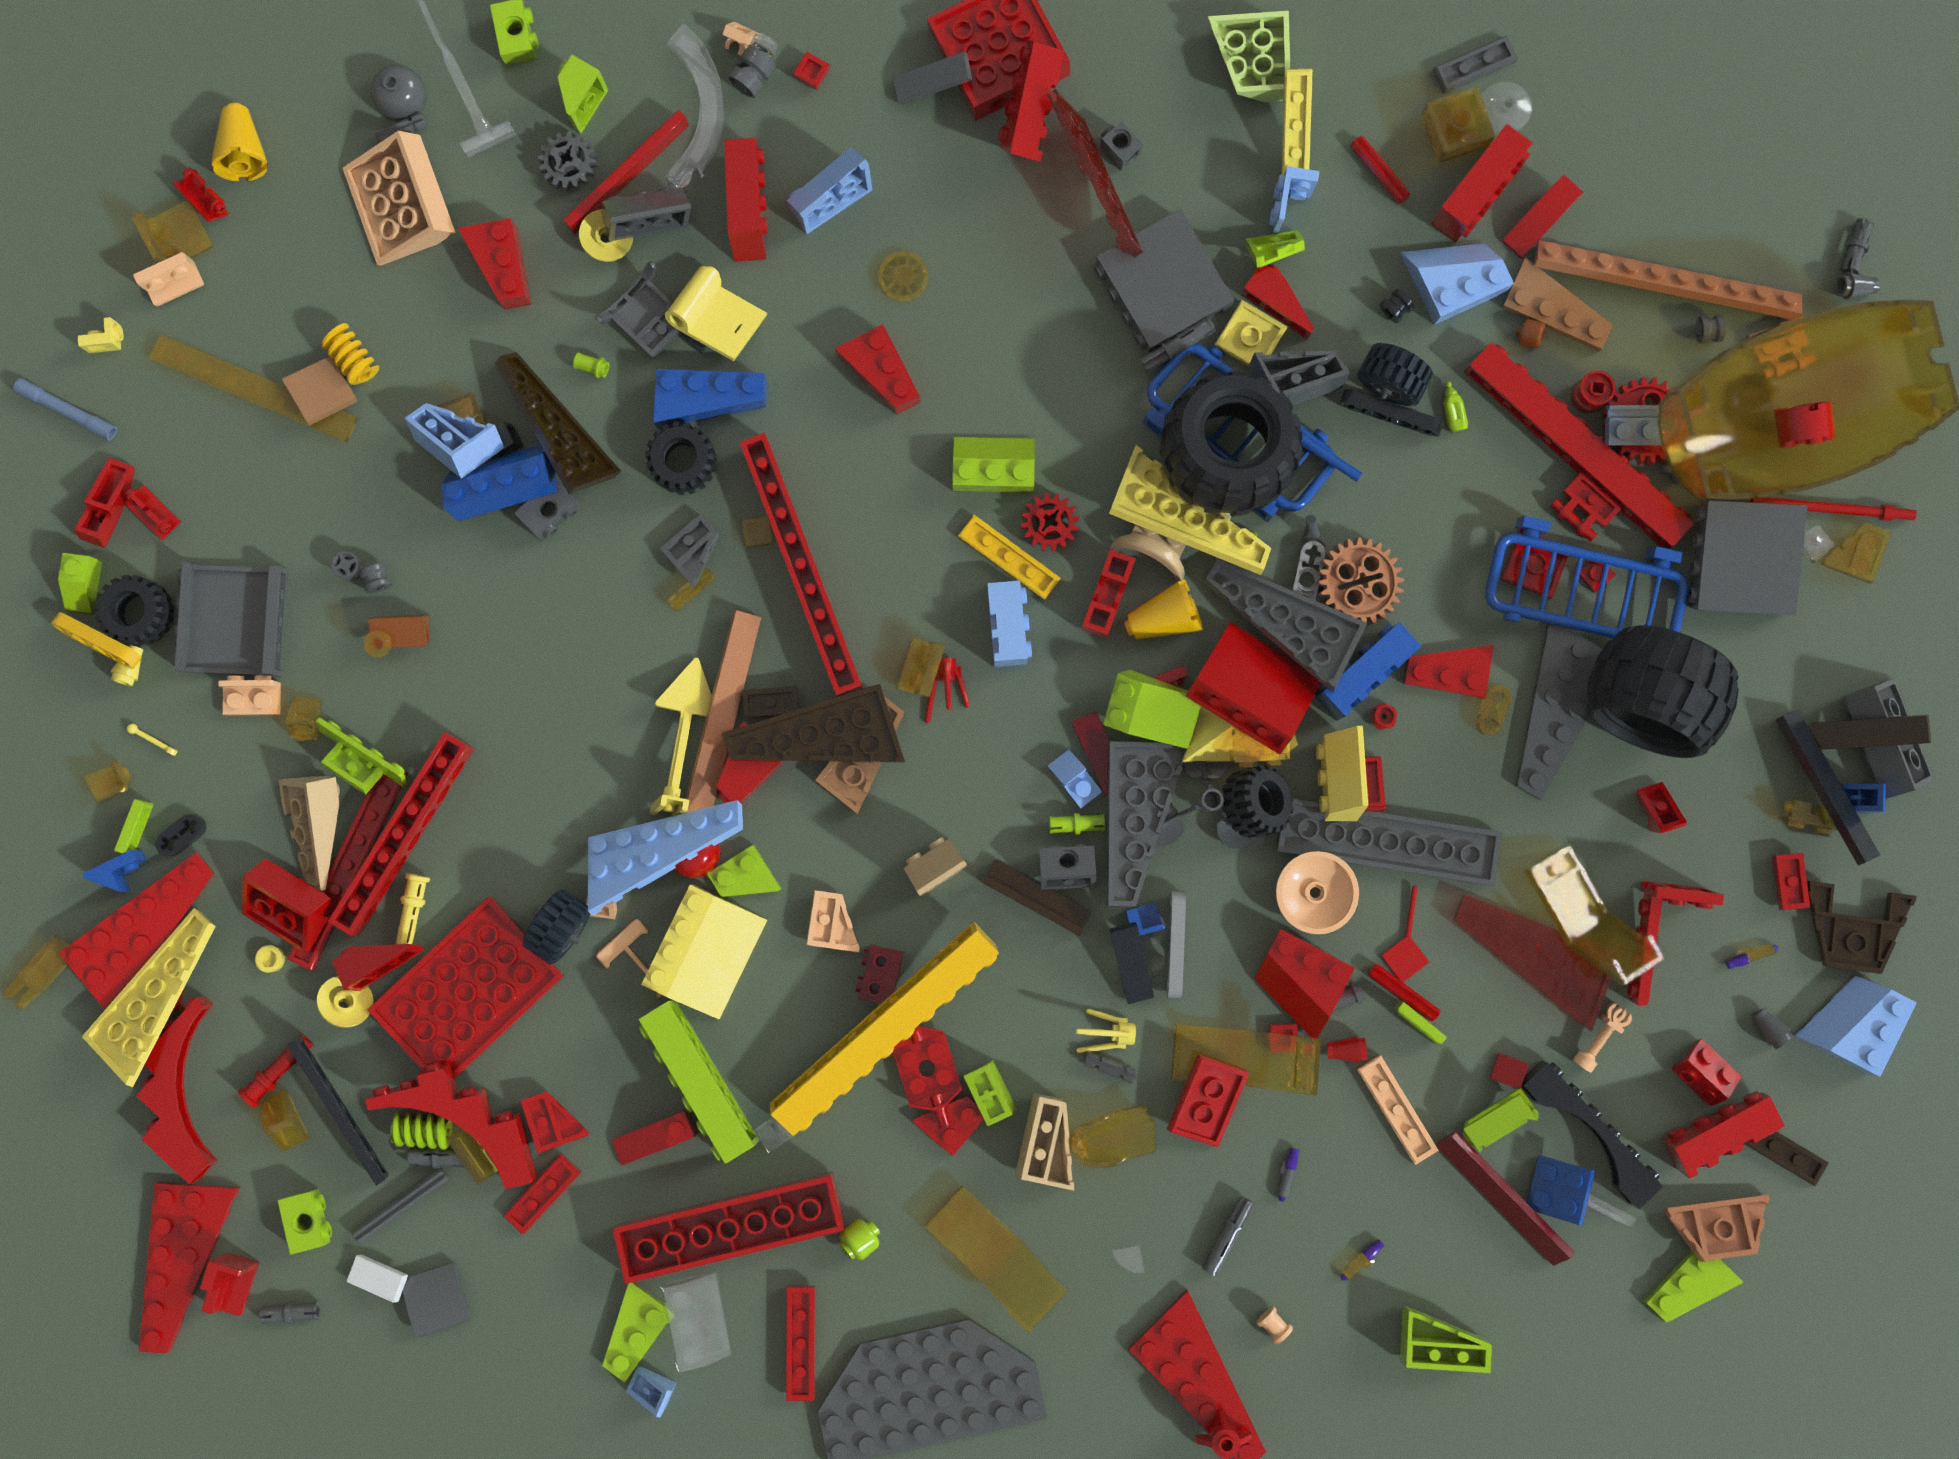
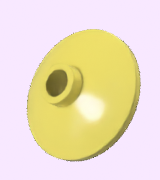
M596 210L587 215L580 225L579 240L581 246L589 256L603 262L619 260L628 253L632 246L633 237L607 243L601 240L602 236H607L601 210Z
M335 976L321 986L317 994L316 1003L319 1013L330 1024L338 1027H353L365 1021L370 1015L367 1009L373 1005V995L369 987L361 991L344 990L339 977ZM340 1002H345V1003H347L348 1008H342V1007H340V1006H339V1003H340Z

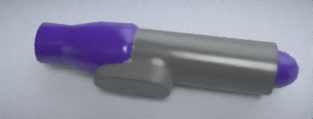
M1292 1147L1287 1158L1283 1160L1280 1170L1282 1178L1277 1195L1281 1202L1288 1198L1298 1164L1299 1149Z

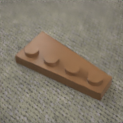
M1525 257L1502 308L1525 319L1543 322L1546 328L1600 352L1613 325L1543 270L1534 267V264Z
M884 696L896 732L905 712ZM829 762L815 781L855 813L859 814L882 762Z

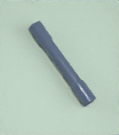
M19 378L15 382L13 387L15 393L35 403L42 404L108 441L112 440L116 435L117 427L113 424L82 411L23 378Z

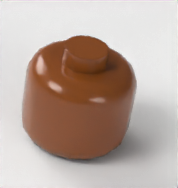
M1532 319L1525 320L1523 325L1518 326L1516 335L1519 336V343L1523 346L1538 348L1544 337L1545 324Z

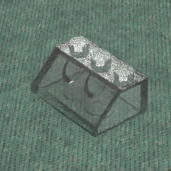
M716 1272L660 1284L676 1368L679 1373L708 1366L730 1356L731 1349Z

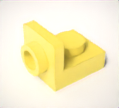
M106 317L104 318V331L92 330L88 332V335H79L78 346L88 353L121 350V341L124 338L123 329L115 320Z

